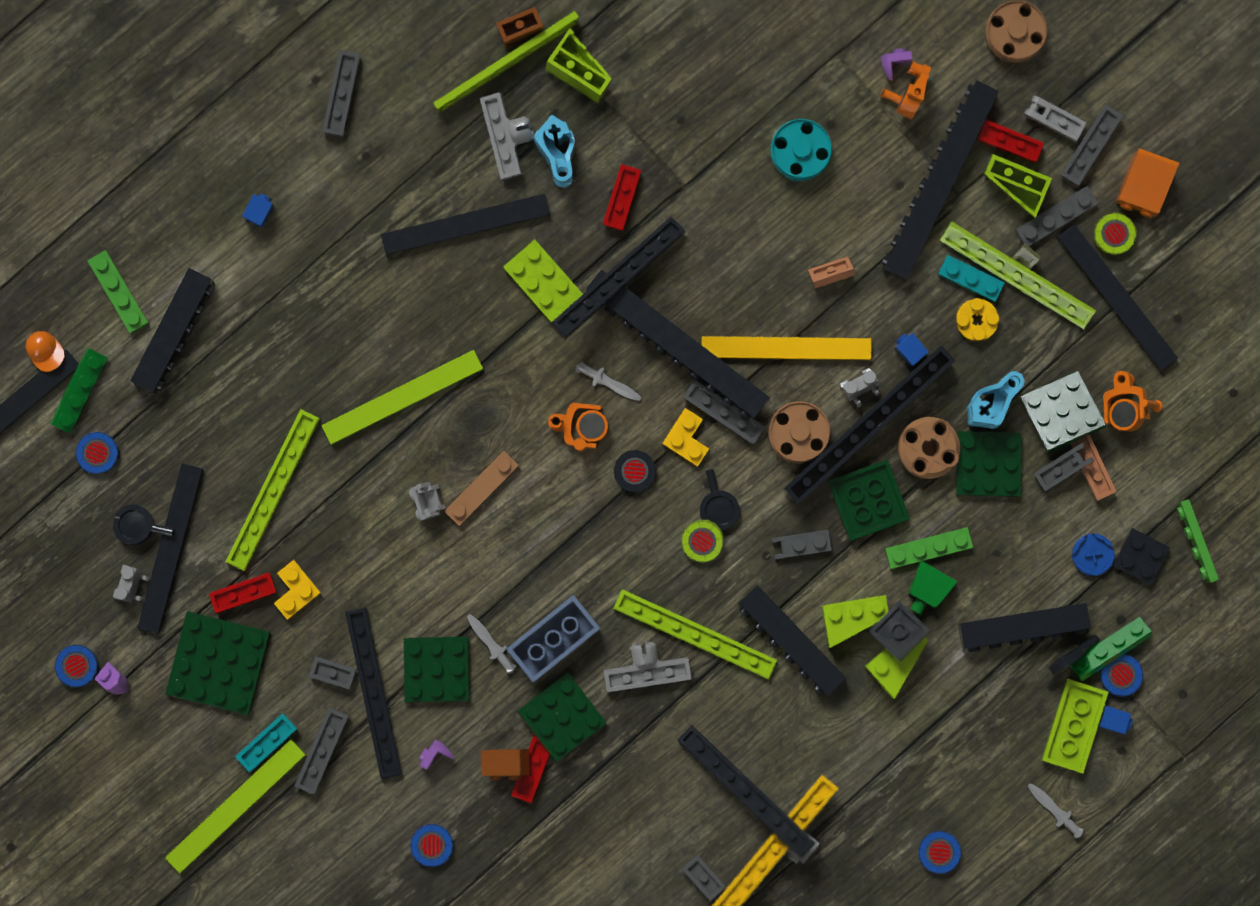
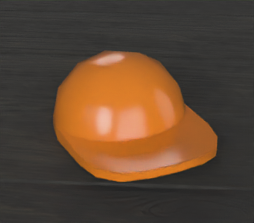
M36 331L26 340V352L41 371H54L63 363L65 358L63 347L50 333Z

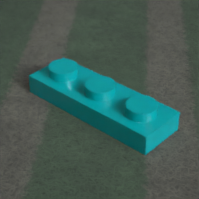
M949 255L946 256L938 273L939 276L992 302L996 301L1004 285V282Z
M282 713L235 757L248 772H251L298 728Z

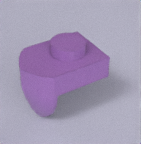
M896 49L893 50V53L881 56L883 69L890 81L893 80L892 65L911 63V51Z
M107 662L95 677V680L110 693L124 694L129 692L127 678L112 664Z
M435 739L429 750L425 748L420 755L419 760L422 761L420 766L427 770L438 752L451 759H454V756L443 743Z

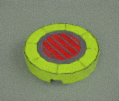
M1109 213L1103 216L1094 228V241L1097 247L1106 254L1120 255L1128 251L1136 239V228L1132 220L1120 213Z
M698 520L690 523L685 528L681 545L684 553L690 559L697 562H708L714 560L720 554L724 546V537L721 529L715 523L709 520Z

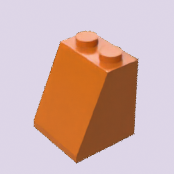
M1139 148L1132 155L1116 203L1128 211H1132V209L1138 210L1140 215L1144 217H1156L1164 203L1179 162Z

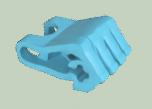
M551 115L542 127L536 131L534 140L537 148L551 167L555 184L558 187L566 188L573 181L571 159L574 153L575 139L568 124ZM552 132H556L559 146L564 141H569L565 154L555 147ZM562 171L568 173L564 177L558 175Z
M1012 371L997 384L978 390L971 398L966 409L968 425L995 429L1000 426L1011 399L1024 386L1025 380L1022 374ZM1008 380H1012L1014 382V388L1009 386ZM994 393L992 407L981 416L979 414L980 411L990 402L982 401L979 397L984 394Z

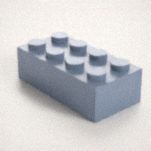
M573 595L510 645L507 650L534 683L600 630V627Z

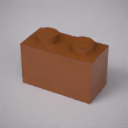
M535 7L496 23L497 30L505 47L544 31L542 21Z
M529 749L481 750L482 776H490V780H503L502 776H509V780H521L522 775H530Z

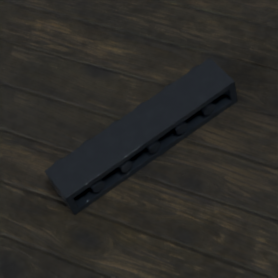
M188 268L130 380L132 383L154 394L163 389L166 383L164 378L167 372H171L175 366L176 361H174L176 354H180L184 349L186 335L192 333L195 327L193 322L196 316H200L204 310L205 305L203 302L205 298L210 297L213 293L215 286L211 278Z
M758 585L738 603L741 606L739 608L740 612L746 618L751 616L756 621L753 625L762 634L766 632L771 637L768 641L776 649L781 647L785 652L783 655L791 665L795 662L800 667L798 672L806 680L810 678L815 683L813 688L821 696L824 693L826 696H829L846 679L841 671Z
M1087 603L958 624L962 649L967 648L968 652L980 651V646L988 645L989 649L1002 647L1001 643L1010 642V646L1023 644L1022 639L1028 638L1031 639V642L1044 640L1043 636L1052 635V639L1065 637L1064 632L1073 631V635L1085 634V629L1091 628Z

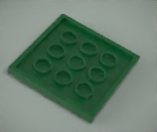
M187 611L165 694L249 715L270 632Z

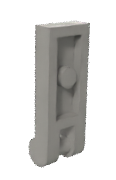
M1033 96L1032 104L1029 109H1026L1024 116L1076 142L1087 122L1040 97ZM1039 107L1045 109L1043 115L1037 113Z

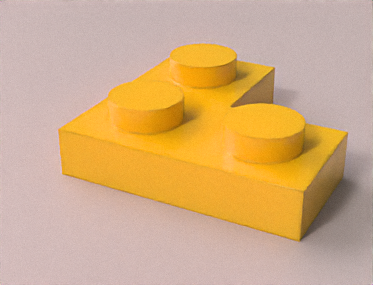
M685 408L662 444L698 467L709 450L708 447L692 438L703 419Z
M292 560L277 573L290 590L274 604L285 618L289 620L321 592L295 560Z

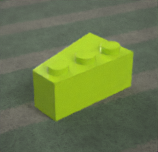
M569 29L547 60L545 70L599 103L609 89L612 78L599 62L590 55L584 44H581L575 37L574 32Z
M994 154L991 155L984 172L988 179L1032 217L1036 218L1052 178Z
M886 595L821 606L828 648L879 622L889 612Z
M925 637L901 662L884 648L864 666L892 699H895L927 644L928 639Z

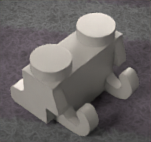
M870 368L863 370V375L849 382L845 380L839 384L849 401L853 400L857 407L862 406L857 397L872 390L876 398L880 396L879 391L875 388L880 385L879 381Z
M430 482L418 484L409 490V495L417 506L416 517L418 520L423 521L438 516L440 514L439 511L446 509V505H441L437 489H440L439 484L431 485Z
M123 565L120 572L122 576L119 586L115 589L113 597L132 603L133 599L143 602L144 598L137 596L136 592L140 579L149 581L150 577L141 575L142 570Z

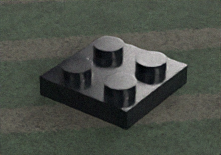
M1131 528L1112 566L1148 585H1152L1170 547Z
M898 601L869 633L901 662L930 633V630Z

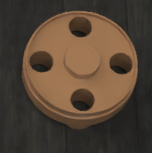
M1013 0L1001 4L991 13L986 23L985 37L989 48L1000 60L1013 63L1024 62L1033 58L1043 47L1047 37V25L1043 14L1036 6L1026 1ZM1019 9H1027L1029 16L1023 17L1019 13ZM998 19L1001 21L1002 26L999 28L994 27L991 21ZM1038 36L1041 41L1040 44L1032 43L1030 37ZM1003 47H1011L1013 54L1006 55L1003 52Z
M803 401L791 402L782 406L773 415L768 428L769 442L780 458L791 463H807L819 457L826 449L830 439V425L825 414L815 405ZM814 410L818 415L817 420H808L806 417L807 411ZM778 415H786L788 423L786 425L778 424L776 420ZM819 440L822 444L821 450H813L810 446L811 441ZM789 444L792 447V453L789 455L783 454L781 446Z
M935 417L917 419L908 424L899 437V459L904 468L916 477L923 479L941 477L952 470L958 463L960 455L958 435L946 420ZM936 424L943 426L944 431L942 435L935 433L934 428ZM908 432H912L915 435L913 443H909L906 440ZM944 453L951 455L952 461L950 464H946L943 461ZM916 461L922 462V472L915 470L914 464Z

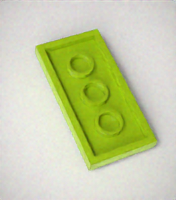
M533 240L503 266L504 270L550 322L555 320L583 295L536 240Z
M1066 679L1041 759L1042 761L1082 774L1084 773L1108 691Z

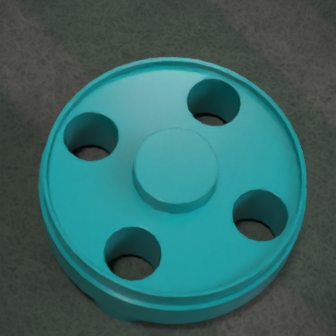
M808 119L791 120L776 131L770 147L771 159L776 169L792 181L813 179L819 176L830 162L832 155L830 137L825 129L814 121ZM804 125L810 126L812 133H802L801 127ZM783 140L786 143V148L778 149L775 146V142ZM824 151L827 154V158L825 160L818 159L816 152ZM797 165L801 168L802 172L799 175H794L791 173L790 168Z

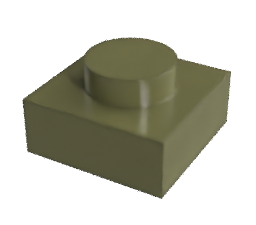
M1024 243L1012 256V259L1031 269L1038 262L1040 256Z

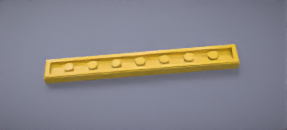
M702 336L701 345L718 358L871 360V338Z
M821 775L788 814V817L804 831L839 788ZM773 832L712 906H741L789 847Z

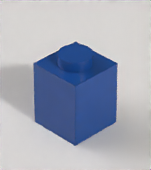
M261 193L259 196L253 194L242 217L263 229L275 207L271 203L272 199Z
M906 333L896 341L898 345L894 348L910 367L914 366L929 352L913 333L909 336Z
M1104 706L1098 727L1125 734L1126 730H1130L1133 719L1130 718L1131 713Z

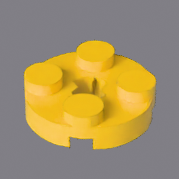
M979 298L969 300L957 311V329L964 338L970 341L986 340L994 334L998 327L999 315L995 307L986 300ZM973 315H980L983 323L981 325L977 323V326L972 323L974 320L972 318Z

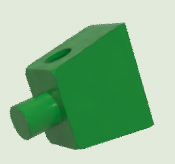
M920 561L908 592L909 595L916 598L910 610L921 615L927 605L935 609L957 581L927 563Z

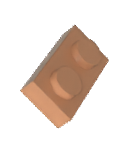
M848 257L808 269L809 277L815 288L855 275L854 268Z

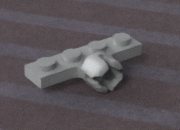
M500 92L480 98L501 180L522 175L516 147L519 144L533 140L534 132L529 129L532 127L530 120L524 116L509 120L502 93Z
M641 642L636 643L631 647L632 665L604 670L607 692L691 680L689 658L661 661L658 659L654 642H645V654H642Z

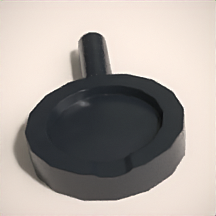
M714 469L707 470L705 472L711 493L702 500L700 517L702 520H709L715 523L721 531L731 528L737 522L740 507L737 499L731 493L719 491Z
M137 504L122 507L116 513L113 521V530L116 537L129 545H139L146 542L152 533L173 536L175 532L174 528L155 525L152 514L146 508Z
M1097 635L1092 636L1080 646L1048 666V669L1052 674H1056L1081 658L1087 650L1100 642Z

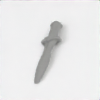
M583 361L576 365L577 373H583L593 378V386H596V383L602 384L624 397L637 401L641 400V397L630 387L609 378L603 372V367L597 372L586 366Z
M469 614L467 618L472 629L491 652L492 656L489 659L494 660L497 658L505 668L506 674L513 673L516 665L512 664L505 656L504 651L507 647L504 646L502 648L499 646L480 621Z
M1030 783L1028 787L1034 797L1056 817L1058 821L1056 826L1064 824L1073 833L1074 838L1082 837L1084 829L1079 828L1070 819L1072 811L1069 810L1068 813L1063 811L1043 790Z

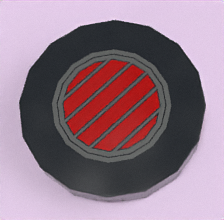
M630 450L621 454L614 466L615 480L619 486L629 492H641L647 489L653 483L656 475L655 463L652 458L639 450Z

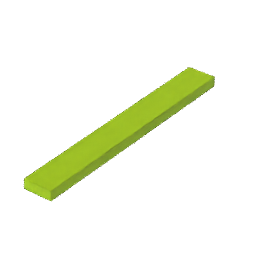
M574 11L435 101L433 103L438 113L447 109L579 23V16Z
M952 221L940 239L941 242L1082 329H1085L1096 312L1090 306Z
M472 350L321 426L332 445L483 370V367L475 351Z
M300 409L225 561L226 563L246 571L320 418Z
M623 589L613 608L768 680L776 665L777 660Z
M290 739L170 852L165 859L180 874L306 754Z

